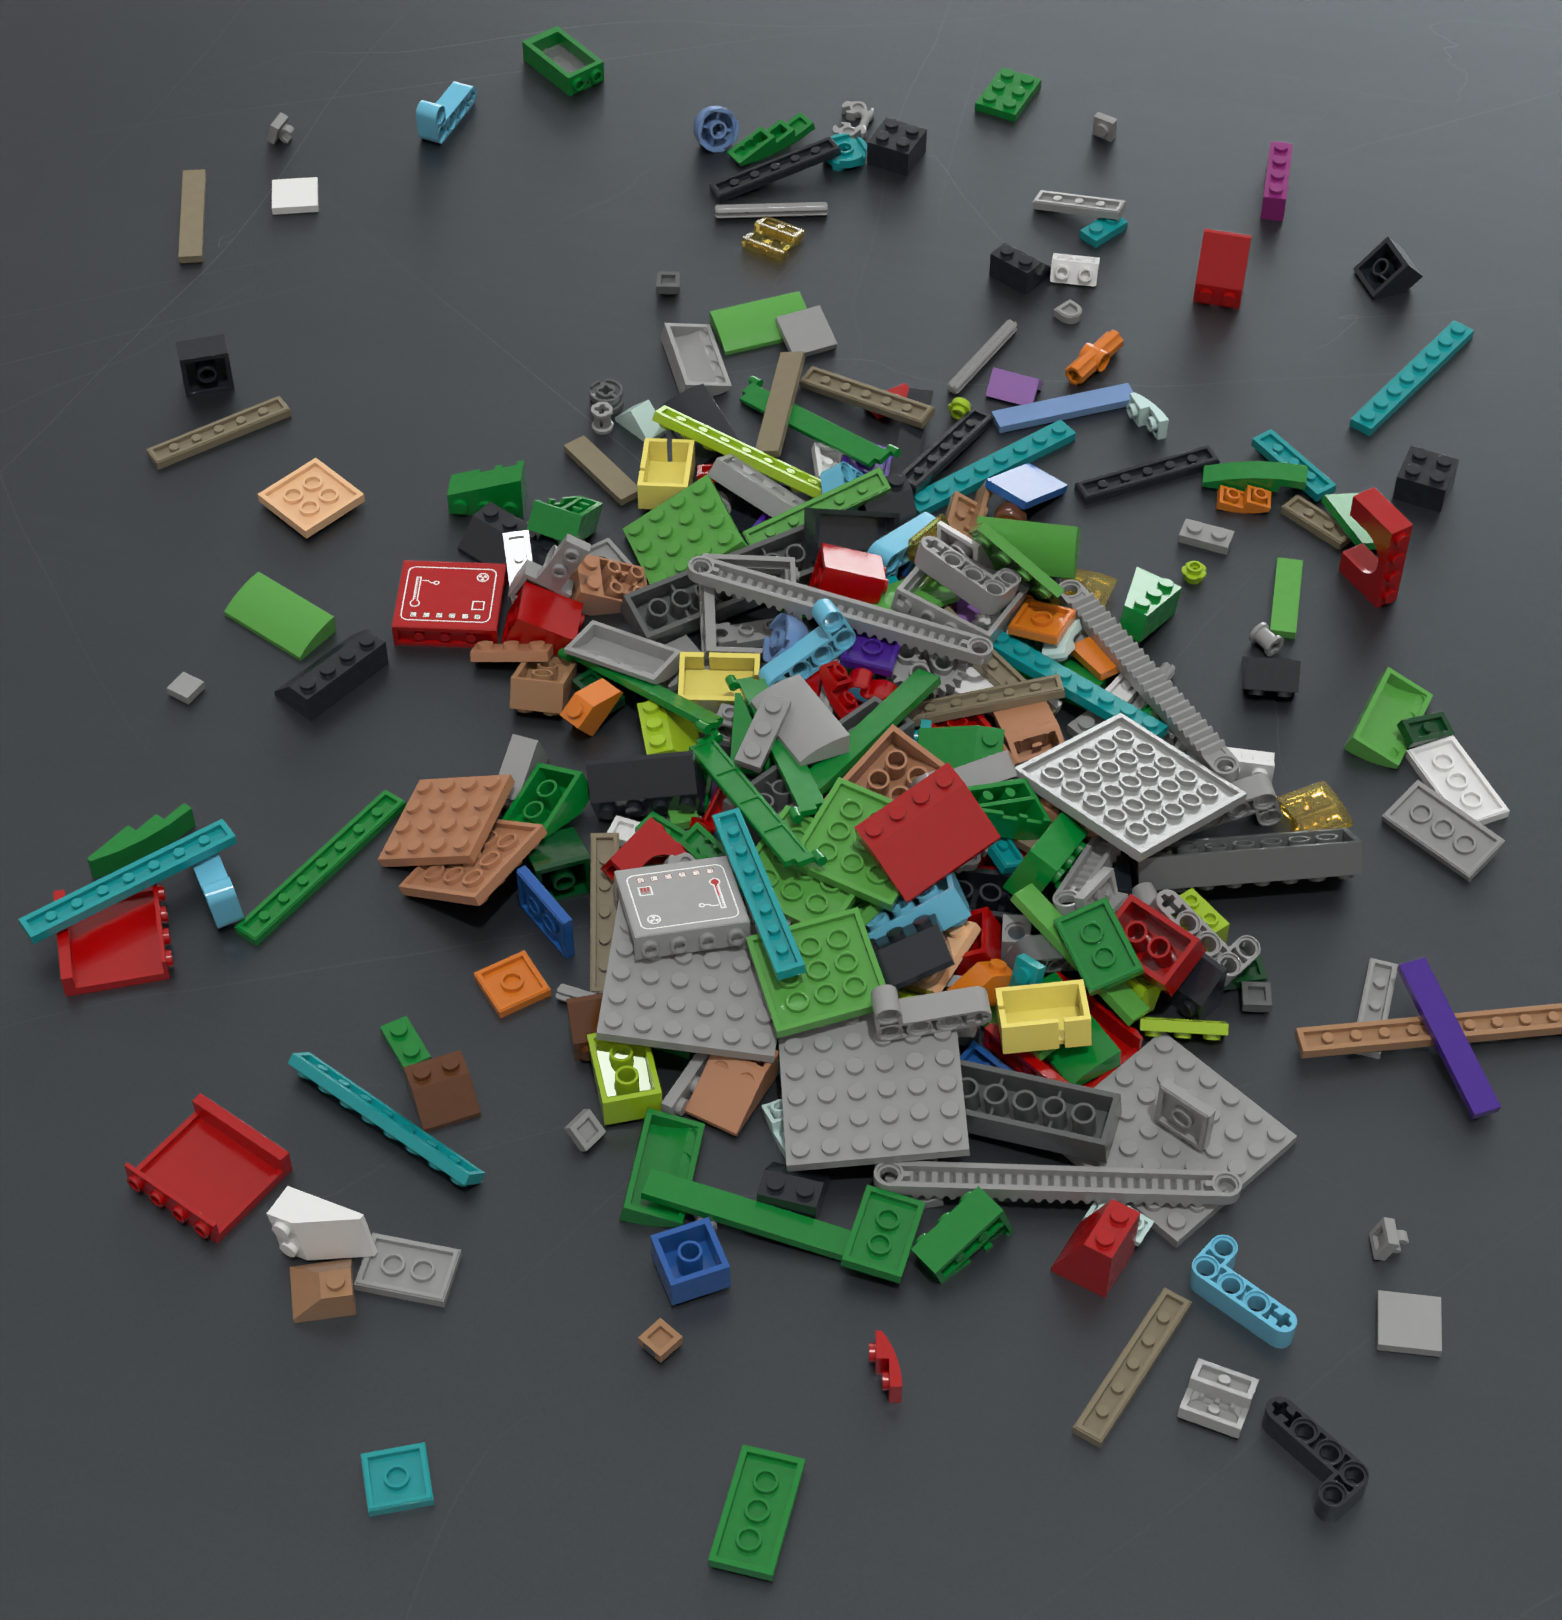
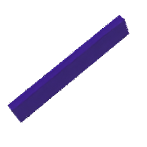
M1423 957L1399 964L1397 971L1471 1118L1475 1119L1499 1112L1501 1105L1426 958Z

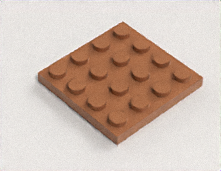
M511 774L419 780L377 859L381 866L398 867L475 863L515 783Z
M496 819L475 863L417 866L398 887L401 893L407 896L480 906L488 900L489 895L499 885L504 883L506 877L522 863L531 850L539 845V842L546 836L547 831L542 824Z

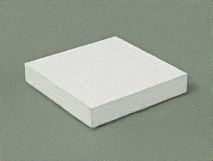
M318 177L272 180L273 215L319 212Z

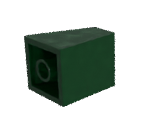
M574 827L559 829L546 839H542L539 845L531 850L523 859V864L557 902L590 894L591 859Z

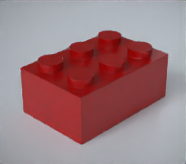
M1130 894L1115 914L1144 969V973L1140 976L1172 997L1204 955L1206 949L1199 938Z

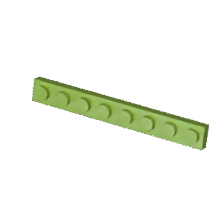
M666 405L654 412L652 421L659 423V426L663 429L678 432L684 439L695 440L703 444L702 446L707 450L717 451L724 454V456L732 454L757 471L768 475V478L773 481L782 482L790 486L795 492L805 493L811 496L812 499L822 495L821 479Z

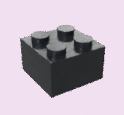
M886 117L867 142V164L908 176L926 152L927 129Z
M224 334L176 342L186 398L235 390Z
M1410 446L1398 473L1392 499L1441 513L1454 483L1459 459Z

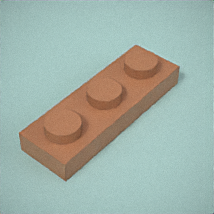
M539 640L529 642V644H519L518 641H506L503 644H493V641H480L470 651L471 662H548L554 654L553 644H545L544 641Z

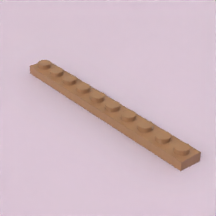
M1562 1003L1454 1013L1469 1043L1562 1034ZM1420 1016L1296 1028L1294 1034L1301 1059L1435 1046Z

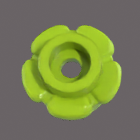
M962 397L954 398L947 407L951 416L957 420L971 411L970 402Z
M1199 561L1187 562L1181 569L1184 580L1190 584L1201 583L1207 574L1205 565Z

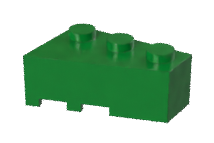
M524 460L517 461L516 465L503 467L502 464L496 465L493 470L483 472L481 469L452 474L447 493L449 514L474 515L486 504L492 502L516 517H524L527 502Z
M580 495L562 497L561 502L555 503L556 499L553 498L548 499L547 503L541 500H534L527 530L557 539L559 544L567 534L584 540L596 532L603 503Z
M1137 567L1120 619L1122 629H1126L1128 636L1131 635L1133 640L1141 642L1175 614L1182 587L1174 584L1170 579L1161 578Z
M1026 778L967 786L1001 837L1017 840L1040 839L1052 823Z
M1061 812L1030 849L1003 888L1014 895L1032 883L1042 893L1050 882L1056 884L1086 846L1083 839L1089 832L1065 813Z
M978 1186L974 1191L965 1193L960 1199L959 1204L951 1212L944 1213L931 1231L920 1235L911 1250L916 1259L942 1284L971 1263L970 1256L980 1249L986 1253L993 1248L991 1241L1002 1233L1008 1237L1014 1230L1004 1210Z

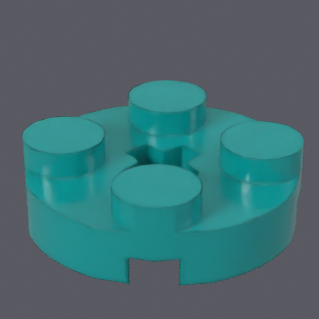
M846 133L831 136L841 149L840 156L826 161L832 165L833 170L842 171L845 168L863 166L866 163L867 144L862 138L857 136L856 140L850 138V134Z

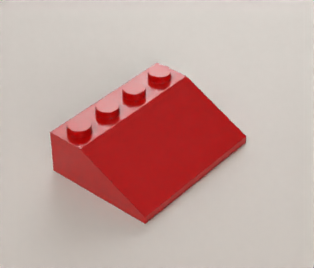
M948 762L854 827L858 841L907 904L1001 839V836L966 784Z

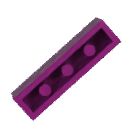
M1270 141L1260 219L1283 221L1293 149L1292 143Z

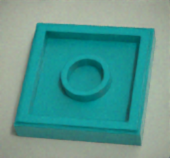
M425 1442L360 1454L369 1517L434 1505Z

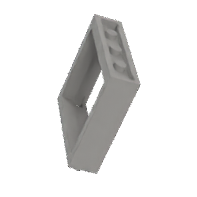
M702 553L701 555L765 574H782L783 579L789 581H799L800 571H798V567H795V557ZM698 567V572L708 571L704 567ZM699 584L701 652H704V661H709V652L760 653V663H767L763 659V648L718 647L716 645L714 588ZM792 611L791 614H788L802 621V616L798 617L796 612Z
M963 555L993 576L997 573V571ZM916 566L897 587L890 609L976 635L979 634L988 638L993 644L1022 607L1029 588L1019 584L1018 594L1006 606L1007 608L990 629L986 631L913 594L928 576V574ZM979 647L972 649L976 653L986 652L983 648Z

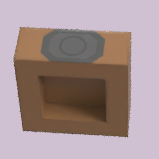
M659 1318L638 1337V1344L661 1363L683 1344V1336L663 1319Z

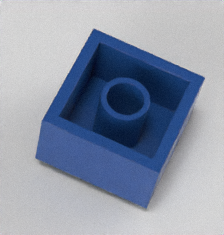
M709 1217L650 1235L651 1256L672 1306L731 1287L730 1265Z

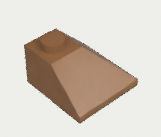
M352 1258L290 1267L294 1323L357 1315Z

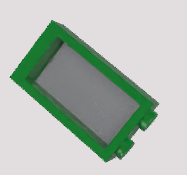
M558 26L522 41L523 60L568 96L574 95L604 80V62Z

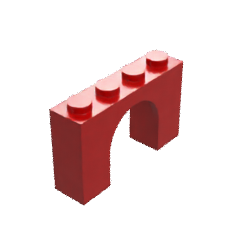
M1373 487L1353 496L1350 516L1370 535L1375 544L1378 558L1361 543L1342 552L1339 571L1375 608H1378L1397 599L1413 524Z
M650 817L600 870L614 883V871L640 868L648 865H662L670 855L677 856L687 852L684 846L676 842L660 823Z

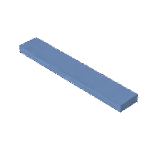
M1129 383L995 410L991 411V415L994 416L993 422L998 432L1004 433L1056 422L1060 419L1066 420L1127 407L1130 393H1133V390Z

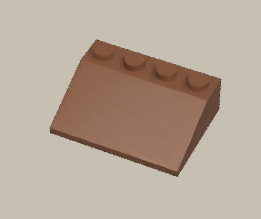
M892 724L843 779L894 800L909 790L908 786L915 778L925 773L936 771L945 763Z

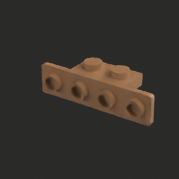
M986 481L977 490L974 500L957 491L950 497L944 523L969 538H972V536L968 533L977 525V516L985 517L989 509L986 505L993 492L984 487Z

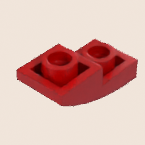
M837 660L821 665L819 671L825 693L834 711L842 719L859 707L855 696L846 689L852 680L847 675L846 669Z
M875 1331V1343H869V1362H875V1375H882V1390H888L889 1403H901L902 1376L897 1356L882 1331Z

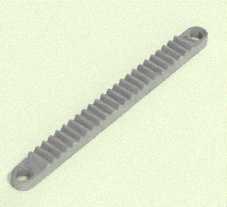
M696 556L688 563L689 579L697 584L714 588L719 594L725 591L727 596L730 597L732 594H735L739 600L745 597L747 602L755 600L757 605H761L763 602L767 608H771L773 605L777 611H781L782 608L785 609L787 614H791L794 611L798 617H801L802 614L806 615L808 620H811L813 617L811 613L813 605L818 600L826 598L834 603L851 628L856 629L860 635L866 632L870 638L876 635L880 641L883 638H886L888 643L897 641L899 646L907 644L909 649L917 647L919 652L927 650L929 655L938 653L939 658L948 656L950 661L959 659L982 665L988 663L992 658V642L980 635L706 556ZM697 567H704L708 571L701 573L695 571L694 569ZM979 647L983 648L986 652L976 653L972 649Z
M1077 580L1061 582L1059 585L1065 590L1058 597L1059 603L1063 607L1076 610L1075 620L1080 619L1082 629L1112 660L1127 681L1162 721L1168 725L1169 729L1200 764L1228 782L1235 781L1239 776V761L1226 747L1224 739L1220 740L1219 734L1217 732L1214 733L1213 727L1208 726L1207 720H1202L1201 714L1199 712L1196 713L1195 707L1190 706L1189 700L1184 699L1183 693L1179 694L1178 688L1176 686L1173 687L1172 681L1167 680L1166 674H1162L1159 667L1156 668L1155 662L1150 661L1149 655L1144 654L1143 648L1139 649L1138 643L1133 642L1132 636H1128L1127 630H1123L1120 623L1117 624L1116 618L1111 617L1110 611L1106 612L1105 606L1100 604L1099 599H1095L1093 592L1089 593ZM1066 591L1077 592L1075 595L1064 594ZM1221 766H1230L1232 770L1228 772L1220 771L1218 768Z
M1168 727L1167 734L1161 739L1184 753L1186 747ZM1101 836L1091 837L1053 895V906L1062 916L1077 910L1073 897L1103 866L1111 868L1113 862H1116L1117 856L1121 855V850Z
M933 1161L881 1163L875 1167L873 1177L875 1187L901 1195H912L915 1199L920 1195H924L926 1199H930L932 1196L943 1199L945 1196H948L951 1200H954L957 1196L962 1198L965 1193L974 1191L979 1186L991 1199L998 1198L999 1201L1010 1198L1012 1202H1015L1018 1198H1022L1024 1202H1028L1030 1199L1041 1202L1043 1199H1046L1049 1203H1052L1054 1200H1059L1061 1203L1071 1200L1074 1204H1077L1080 1200H1083L1085 1204H1089L1091 1201L1102 1204L1104 1201L1109 1202L1114 1199L1124 1205L1128 1202H1133L1134 1205L1145 1202L1147 1206L1153 1203H1157L1159 1206L1169 1203L1172 1207H1175L1178 1203H1181L1184 1207H1188L1190 1204H1194L1196 1207H1200L1203 1204H1233L1240 1198L1242 1188L1241 1179L1237 1174L1223 1170ZM885 1172H891L897 1176V1179L893 1182H885L880 1176ZM1229 1183L1234 1187V1191L1230 1193L1222 1192L1218 1185Z

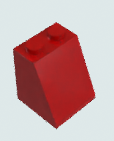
M821 543L808 586L874 604L879 603L881 594L886 593L888 579L885 578L886 567L883 566L882 556Z
M525 581L507 612L500 644L506 641H518L519 644H529V642L538 640L544 641L545 644H553V656H558V651L561 648H565L579 634L578 630H580L585 615L581 614L583 603Z
M1114 1199L1110 1200L1078 1224L1053 1263L1050 1271L1106 1299L1134 1253L1140 1212Z

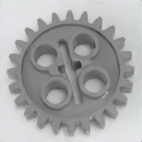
M903 644L892 678L886 677L885 680L893 682L899 687L919 668L940 676L941 684L929 695L930 699L936 698V695L944 697L946 692L954 694L955 687H961L962 680L965 679L968 662L959 659L950 661L948 656L939 658L938 653L929 655L927 650L919 652L917 647L909 649L907 644Z

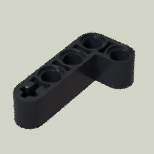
M1275 1396L1269 1399L1262 1420L1264 1431L1322 1482L1314 1503V1512L1324 1522H1336L1364 1496L1369 1480L1368 1468L1291 1400L1282 1396ZM1297 1436H1304L1308 1440H1301ZM1323 1457L1329 1458V1459H1331L1333 1462H1327V1461L1323 1460L1322 1458H1323ZM1346 1479H1353L1358 1484L1350 1483ZM1325 1499H1332L1337 1504L1328 1503Z

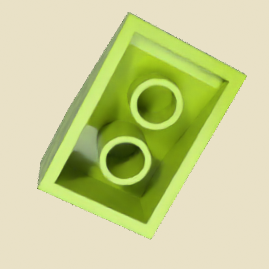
M596 1033L587 1034L604 1125L642 1119L646 1114L647 1108L662 1112V1091L651 1047L596 1040Z

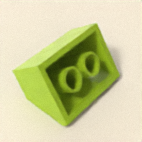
M651 700L637 703L647 755L689 751L690 746L696 745L699 734L695 729V723Z

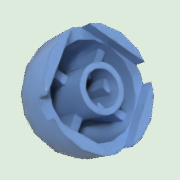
M708 106L702 109L696 116L693 132L696 140L705 149L712 152H723L726 150L724 148L736 142L739 134V123L730 110L721 106Z
M785 613L777 615L769 626V629L773 630L770 638L765 636L762 654L764 661L770 662L809 634L806 625L792 615Z

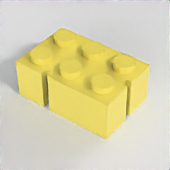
M645 438L637 483L638 509L652 510L693 483L695 440L672 439L673 462H668L667 439Z
M680 652L678 695L717 714L721 703L734 706L735 693H741L740 689L731 691L727 686L725 678L728 675H734L736 679L753 677L754 680H759L760 653L709 652L710 669H705L704 652Z
M1083 979L995 988L996 1015L1003 1054L1059 1049V1044H1065V1048L1092 1045L1091 1016Z

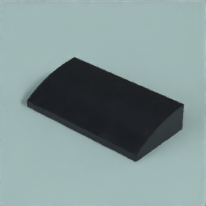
M704 383L679 393L662 405H666L739 440ZM671 430L676 439H684L680 433ZM695 441L696 472L698 465L714 464L716 459L724 456V454L707 450L702 446L703 444Z
M804 508L805 539L810 560L816 561L821 543L867 553L875 541L899 528L900 513Z

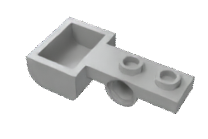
M567 534L558 546H552L543 566L527 559L514 576L509 588L508 597L515 600L526 581L570 598L574 581L569 578L590 552L591 544Z

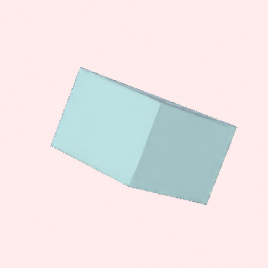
M649 400L634 405L615 417L617 423L643 442L645 438H660L666 434V429L660 427L659 423L652 421L655 409Z

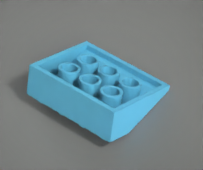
M953 872L908 904L900 895L892 911L883 909L865 925L869 939L874 938L876 940L885 936L892 928L899 926L903 928L913 923L919 916L935 913L945 931L952 926L958 927L964 924L968 917L971 916V912L956 875Z

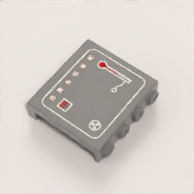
M727 856L614 871V894L616 900H619L620 896L634 941L635 960L746 945V937L750 936V920Z

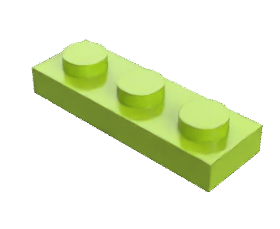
M1141 1017L1138 1020V1029L1145 1031V1036L1160 1037L1162 1032H1174L1175 1038H1191V1033L1203 1034V1039L1221 1040V1035L1228 1036L1229 1024L1226 1021Z

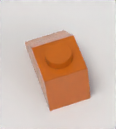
M601 678L575 692L560 716L579 730L593 737L623 692Z
M1000 959L977 962L947 991L980 986L986 989L990 1006H996L995 988L1009 987L1013 970L1007 966L1006 962Z

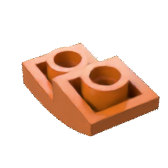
M1220 485L1217 491L1216 509L1250 514L1269 512L1271 509V491L1247 485L1245 491Z

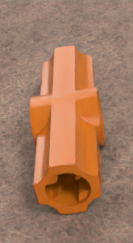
M1112 329L1110 332L1107 331L1094 344L1086 343L1081 349L1079 357L1065 369V376L1069 379V382L1073 385L1082 384L1095 371L1102 372L1107 367L1110 358L1123 347L1124 340L1121 338L1120 333Z

